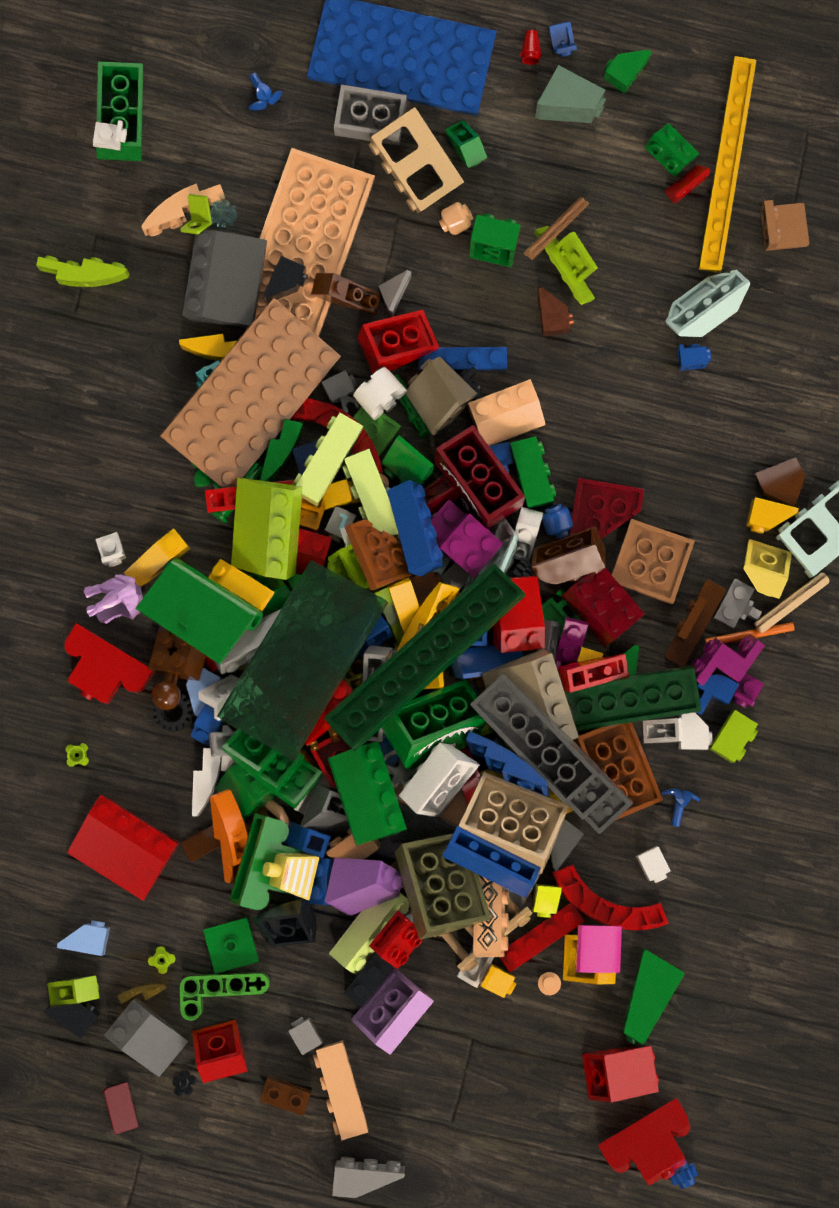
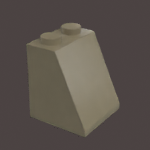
M440 356L434 360L428 359L421 366L423 371L420 375L416 374L408 382L410 386L406 392L409 400L433 435L449 426L477 395Z

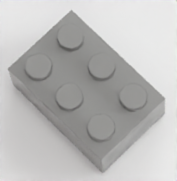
M341 85L334 123L335 135L369 141L371 136L405 114L407 95ZM403 127L383 139L382 143L400 146Z

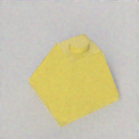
M749 539L744 570L759 593L779 599L788 580L792 553Z

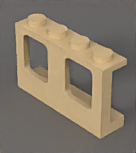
M415 107L369 139L371 142L369 144L370 149L375 155L379 154L383 160L381 163L387 174L391 173L395 178L394 185L400 193H405L408 198L406 202L412 211L416 210L417 213H420L464 183ZM401 127H406L418 144V148L395 163L382 146V140ZM430 164L443 185L423 200H419L406 180L413 173Z

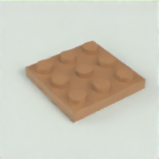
M631 519L612 576L623 588L673 604L695 541Z

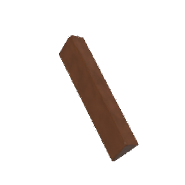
M264 806L255 812L270 817ZM255 813L244 821L247 832L250 831ZM213 825L181 842L190 863L221 847L220 840L214 838Z

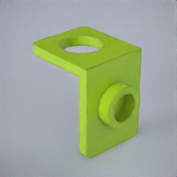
M189 194L187 197L191 220L182 226L180 230L184 233L200 234L212 224L208 197Z

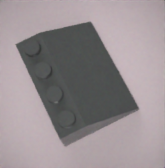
M204 230L200 234H196L182 316L193 323L249 327L255 320L267 240L215 230Z

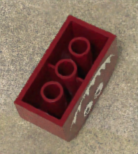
M474 425L436 448L435 463L441 476L445 475L456 487L459 495L458 500L468 514H471L486 529L491 528L523 507L524 494Z

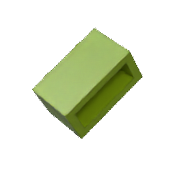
M736 710L731 711L709 749L730 763H735L736 760L740 761L746 752V749H744L748 741L752 742L758 733L756 730L758 724Z

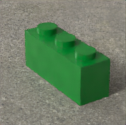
M535 436L510 443L521 491L525 496L526 508L534 509L553 504V497H556L554 485L549 484L547 476H550V469L548 463H543L542 455L545 452L542 442H538Z

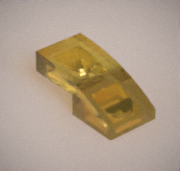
M167 983L143 984L126 990L117 995L121 1004L139 993H142L145 1000L166 989L168 985Z

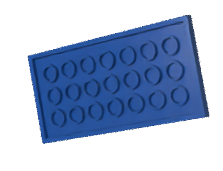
M325 0L307 78L337 86L347 85L407 95V101L478 116L497 31L358 0Z

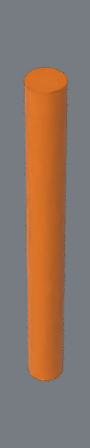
M789 622L774 625L763 633L753 629L716 636V638L724 644L741 641L744 637H748L749 634L759 638L794 631V624ZM715 637L706 638L705 645L709 640L713 641Z

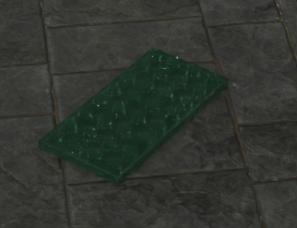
M311 560L217 717L294 761L388 602Z

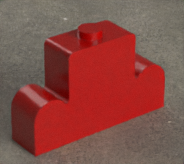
M77 623L65 641L66 652L73 657L81 658L69 676L68 682L81 690L79 694L90 701L94 697L104 704H109L121 684L128 691L139 693L146 688L155 673L148 669V666Z
M676 1098L600 1143L598 1147L613 1171L623 1173L630 1168L631 1162H634L647 1185H652L662 1178L666 1180L675 1174V1170L686 1164V1158L675 1141L674 1136H686L690 1131L691 1124L687 1114Z

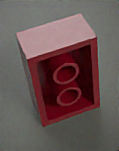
M603 568L596 574L589 573L561 596L582 621L588 622L589 630L604 647H607L645 615L606 568Z

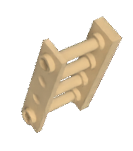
M510 896L509 903L505 904V906L515 917L509 921L508 927H505V936L517 926L522 927L531 919L530 915L533 914L528 907L521 910ZM474 925L465 927L474 939ZM451 932L439 935V937L442 936L462 960L457 965L462 972L466 970L469 972L478 965L477 960L481 957H476L473 953L469 955Z

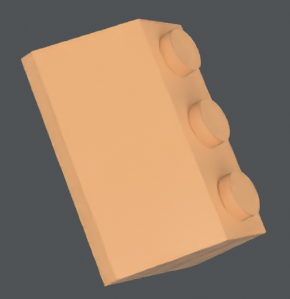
M531 379L468 403V411L474 426L488 446L546 425Z

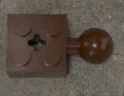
M162 626L159 627L148 669L165 677L164 681L158 683L152 691L153 703L161 710H171L179 704L181 699L180 689L176 685L177 679L199 681L206 655Z

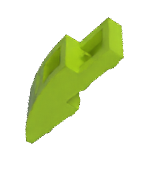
M52 256L38 257L36 264L40 271L56 274L57 282L67 286L96 287L113 284L129 278V272L125 265L117 262L106 264L103 263L102 259L91 257L90 260L83 258L82 266L74 261H67V263L59 262V259Z

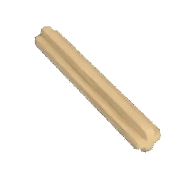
M823 572L819 573L755 622L757 630L761 633L765 632L829 583L828 576Z

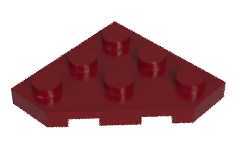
M578 478L572 512L573 527L570 529L569 535L596 526L601 539H603L641 511L644 489Z

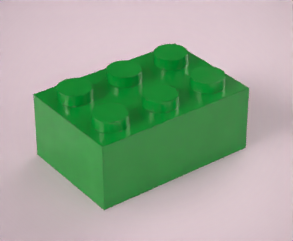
M490 214L477 215L470 242L469 258L512 268L521 225L512 219H504L503 221L495 219Z

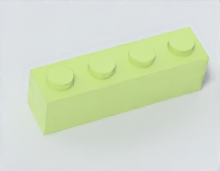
M339 413L337 418L334 416L331 418L327 425L329 429L325 437L322 435L315 446L318 450L314 456L309 455L304 464L307 467L303 475L299 473L292 484L302 486V498L318 506L343 464L344 458L349 454L363 429L361 424L342 413Z
M370 449L344 458L346 465L342 466L346 478L351 477L354 486L350 488L354 498H359L362 504L359 507L362 519H367L373 523L372 527L380 532L384 530L395 538L399 537L389 497Z
M400 892L397 898L361 911L329 954L344 968L358 975L375 953L369 947L372 941L397 910L403 915L407 913L410 907L408 898Z

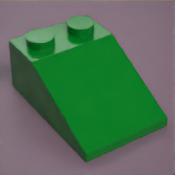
M399 435L382 461V467L384 468L382 471L390 479L395 477L401 484L411 480L423 487L433 476V464Z

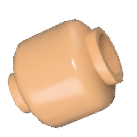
M456 202L441 211L442 219L439 220V223L444 232L449 231L452 235H457L471 227L473 216L466 204L462 205Z

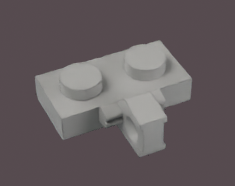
M734 579L714 619L732 629L735 628L739 618L745 620L746 617L757 621L762 612L752 607L754 602L749 600L755 589Z

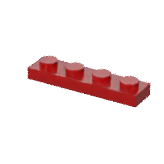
M569 903L557 911L556 914H553L550 918H547L508 945V950H504V957H500V959L511 973L585 921L576 907Z

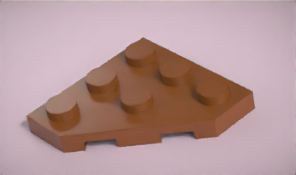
M367 519L344 527L371 591L415 575L409 573L403 548L397 542L398 539L384 530L380 532L372 527L373 523Z

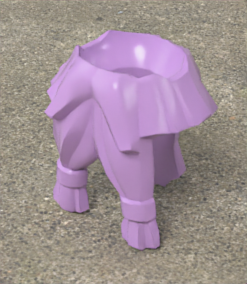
M115 574V578L109 579L102 584L85 587L84 594L87 598L101 592L106 593L102 601L87 607L88 615L91 617L97 614L99 622L105 624L120 616L133 620L140 613L135 608L143 599L141 587L135 582L136 578Z

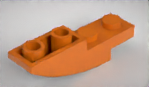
M226 789L210 796L214 838L220 840L224 880L232 884L236 879L248 835L237 802L231 790Z

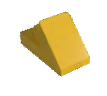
M345 479L330 484L322 497L324 510L332 509L336 506L342 507L361 503L360 499H355L350 487L354 486L353 482Z

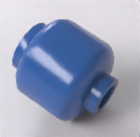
M561 504L545 508L542 522L546 533L552 536L555 535L556 538L567 536L569 534L568 530L573 527L569 509Z

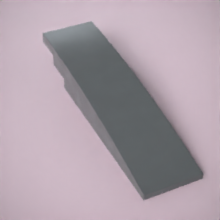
M504 673L470 704L520 758L547 782L548 787L565 805L568 804L582 820L585 819L598 834L602 833L633 804L631 799Z

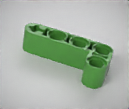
M264 972L187 976L180 983L181 1015L186 1020L192 1021L197 1019L203 1012V997L263 994L270 986V978ZM246 977H250L249 982H255L258 977H261V981H265L266 984L261 989H258V985H250V990H247L248 981ZM239 978L243 983L242 989H233L231 980ZM210 979H216L220 983L218 991L210 990L208 987ZM188 980H193L197 984L195 992H189L186 989L185 985ZM193 1003L197 1006L198 1012L196 1015L188 1014L186 1010L187 1004Z

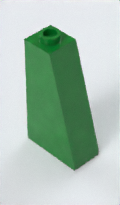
M644 948L640 954L622 1027V1032L626 1034L625 1039L634 1045H637L638 1042L644 1045L685 975L681 970Z

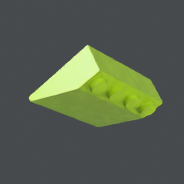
M237 478L232 566L261 576L284 580L296 575L302 486Z

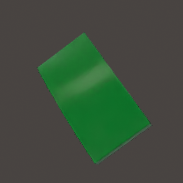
M251 715L222 746V750L239 766L293 808L300 804L322 777L323 772L305 761L303 754L286 744L284 737Z

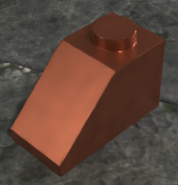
M538 288L537 296L542 336L568 334L570 327L573 326L572 313H568V307L547 290Z

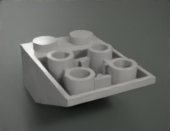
M341 1157V1160H336L332 1196L349 1198L362 1196L404 1178L405 1166H400L401 1163L397 1161H387V1164H378V1160L364 1159V1162H355V1158Z

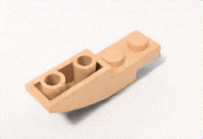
M194 184L166 199L142 224L141 227L145 236H156L161 234L164 229L181 227L187 221L184 213H190L187 197L189 194L207 196L209 206L221 203V200L225 199L221 185L199 191L197 184Z

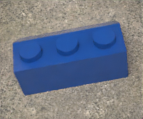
M487 640V646H470L449 665V676L462 679L482 676L481 673L521 658L523 654L522 651L501 653L493 643L489 644Z

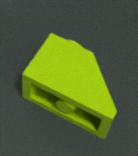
M96 976L47 983L50 1006L76 1004L99 999V985Z

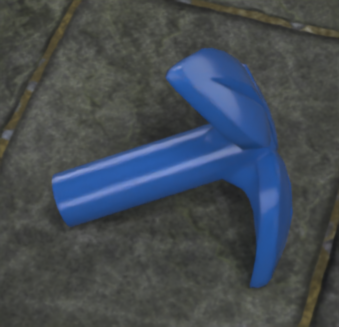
M252 73L249 76L256 89L257 99H259V101L249 105V110L265 109L268 102L273 105L281 98L283 92L276 91L271 95V89L261 82L257 73Z
M673 788L661 792V795L670 794L675 796L676 803L671 825L676 827L680 826L683 809L690 800L694 799L698 803L700 801L695 794L687 790L681 791L680 789Z

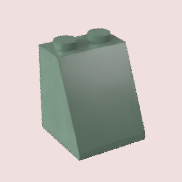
M558 65L537 103L535 118L540 120L592 123L594 117L599 118L604 109L606 101L603 98L605 89Z

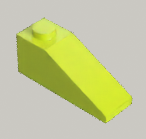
M545 884L534 885L532 911L537 912L538 917L550 918L551 913L556 914L561 887Z

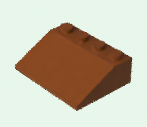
M632 722L601 727L573 739L633 802L616 820L663 801Z

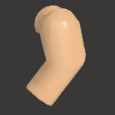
M273 799L264 805L269 812L278 818L277 820H281L287 825L289 824L290 820L283 807Z

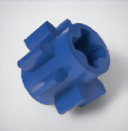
M686 1162L685 1165L675 1170V1174L670 1179L674 1186L679 1184L680 1189H684L695 1184L696 1180L694 1177L699 1174L693 1163L688 1164Z

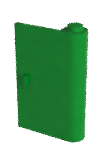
M179 558L166 563L162 574L135 608L219 665H221L246 629L253 631L263 618V612Z

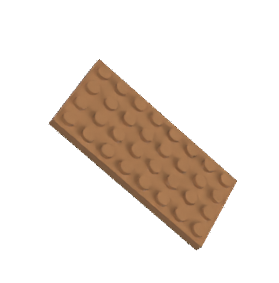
M272 298L161 433L160 437L221 488L235 487L237 485V478H243L269 446L271 438L274 439L282 430L285 419H291L341 356L281 303Z

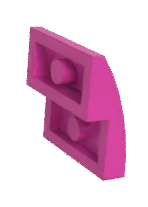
M578 925L576 972L620 973L622 926Z

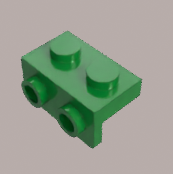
M669 123L657 131L645 146V149L673 177L678 176L682 169L699 155L693 146Z

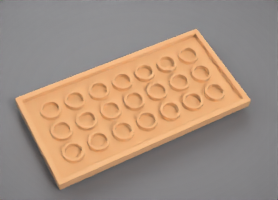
M294 148L291 149L260 235V239L267 240L255 319L268 304V302L264 301L263 294L280 257L283 256L306 266L308 279L304 287L300 286L298 292L277 299V301L318 337L320 336L331 302L311 295L316 273H335L341 276L375 180L374 175Z

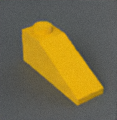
M172 529L150 547L124 574L136 578V584L142 588L164 570L167 562L180 558L190 548L177 531Z
M221 559L214 566L208 577L260 611H263L275 593Z

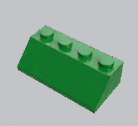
M379 742L363 745L355 752L351 749L328 758L356 846L385 838L407 829Z

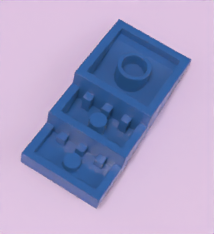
M469 732L466 740L470 753L485 759L488 770L502 774L504 780L550 797L547 782L530 765L492 740Z

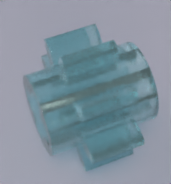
M228 200L214 202V206L210 210L212 223H217L218 228L233 226V222L237 218L236 206H231Z

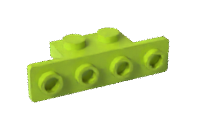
M549 226L534 231L537 239ZM575 232L569 233L560 242L557 238H554L544 248L549 255L550 261L556 266L563 281L567 283L573 292L574 298L581 305L591 302L595 297L584 280L597 270L598 267Z

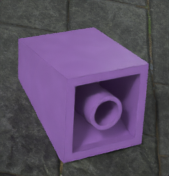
M334 858L325 902L347 915H354L399 897L400 889L403 886L401 873L382 861Z

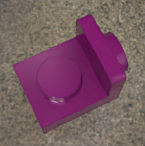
M745 673L740 682H738L739 686L733 695L735 699L733 702L744 709L746 706L749 708L753 707L755 699L764 686L762 682Z

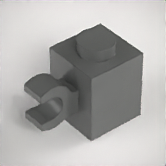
M345 370L322 381V386L332 405L341 402L345 413H349L347 409L349 403H353L356 409H359V403L355 398L351 397L356 391L355 387L358 386L352 374L348 376Z

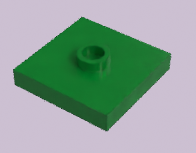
M248 917L203 930L215 974L259 962Z

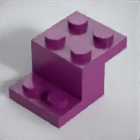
M447 500L431 518L432 526L437 533V545L441 549L442 555L451 563H456L472 578L478 574L503 545L497 537L471 514H465L450 500Z
M751 634L740 641L737 652L716 637L713 641L709 640L703 648L704 653L701 658H696L691 664L695 669L696 681L704 686L717 667L737 682H740L765 645Z

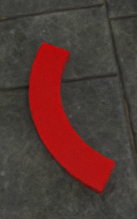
M307 398L290 419L291 421L312 422L327 428L333 416L337 418L339 413H342L357 422L342 409L330 403H324L311 398ZM363 428L351 450L355 455L370 449L379 474H383L377 450Z
M573 864L551 872L557 886L561 887V892L568 901L580 912L598 923L607 926H622L624 930H648L669 924L661 903L644 907H625L599 897L582 881Z

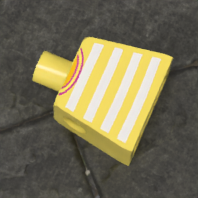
M277 853L274 863L266 862L264 864L263 875L270 877L269 884L271 886L310 900L319 857L308 853Z

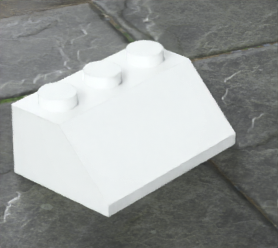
M439 743L431 750V755L417 768V773L411 780L406 782L403 791L399 795L416 814L439 817L479 766L476 761L452 745Z

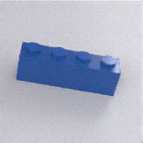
M408 480L387 490L409 573L422 577L443 567L441 559L443 555L437 545V533L430 520L431 512L425 502L423 487L416 482Z
M459 826L455 829L442 857L524 898L533 887L541 867Z

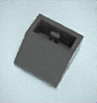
M317 783L300 826L333 837L343 836L350 826L338 790Z

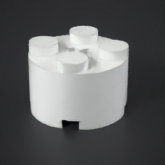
M386 367L371 375L372 379L367 383H362L353 395L373 420L379 418L383 414V410L387 412L392 410L397 405L395 400L401 398L407 392L405 387Z

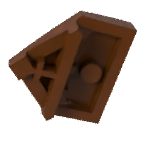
M795 457L755 473V479L763 494L767 496L768 501H776L795 507L800 492L804 487L805 474Z

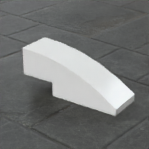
M203 748V771H193L192 816H199L204 810L219 779L222 756L211 757L210 748Z

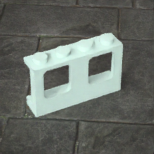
M839 480L829 487L831 492L827 496L821 494L812 501L814 506L811 509L807 510L804 508L796 514L797 520L794 523L790 524L787 522L778 529L780 534L775 537L778 541L781 540L806 569L804 573L809 579L839 556V523L825 507V503L839 492ZM806 518H810L827 538V542L811 555L806 554L791 536V530Z

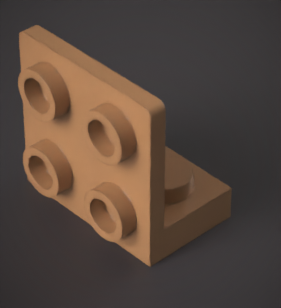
M773 200L763 202L760 207L765 251L807 247L809 245L804 203L774 206Z

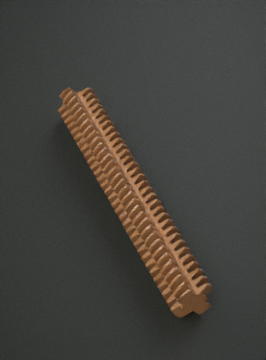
M579 197L564 214L525 250L524 255L533 260L579 213L583 212L584 208L589 205L588 201H585L583 197Z

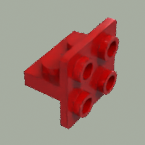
M397 910L369 947L382 959L398 969L407 962L410 953L422 943L423 939L419 940L415 924Z

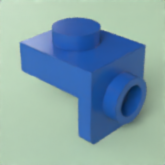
M570 21L548 26L553 53L563 57L571 55L573 50H577V46L574 44Z

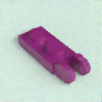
M565 618L557 647L556 667L561 666V662L568 664L577 662L588 622Z

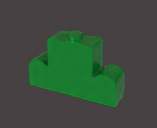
M255 813L229 902L242 907L261 910L269 902L268 889L291 894L269 884L270 877L264 876L262 871L266 862L274 863L277 853H304V851L281 844L287 839L289 834V828L285 822Z

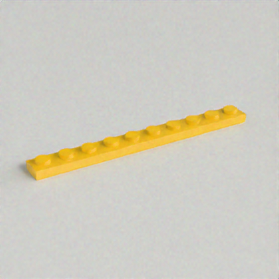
M735 56L733 60L699 264L700 270L717 273L722 271L756 66L755 59Z

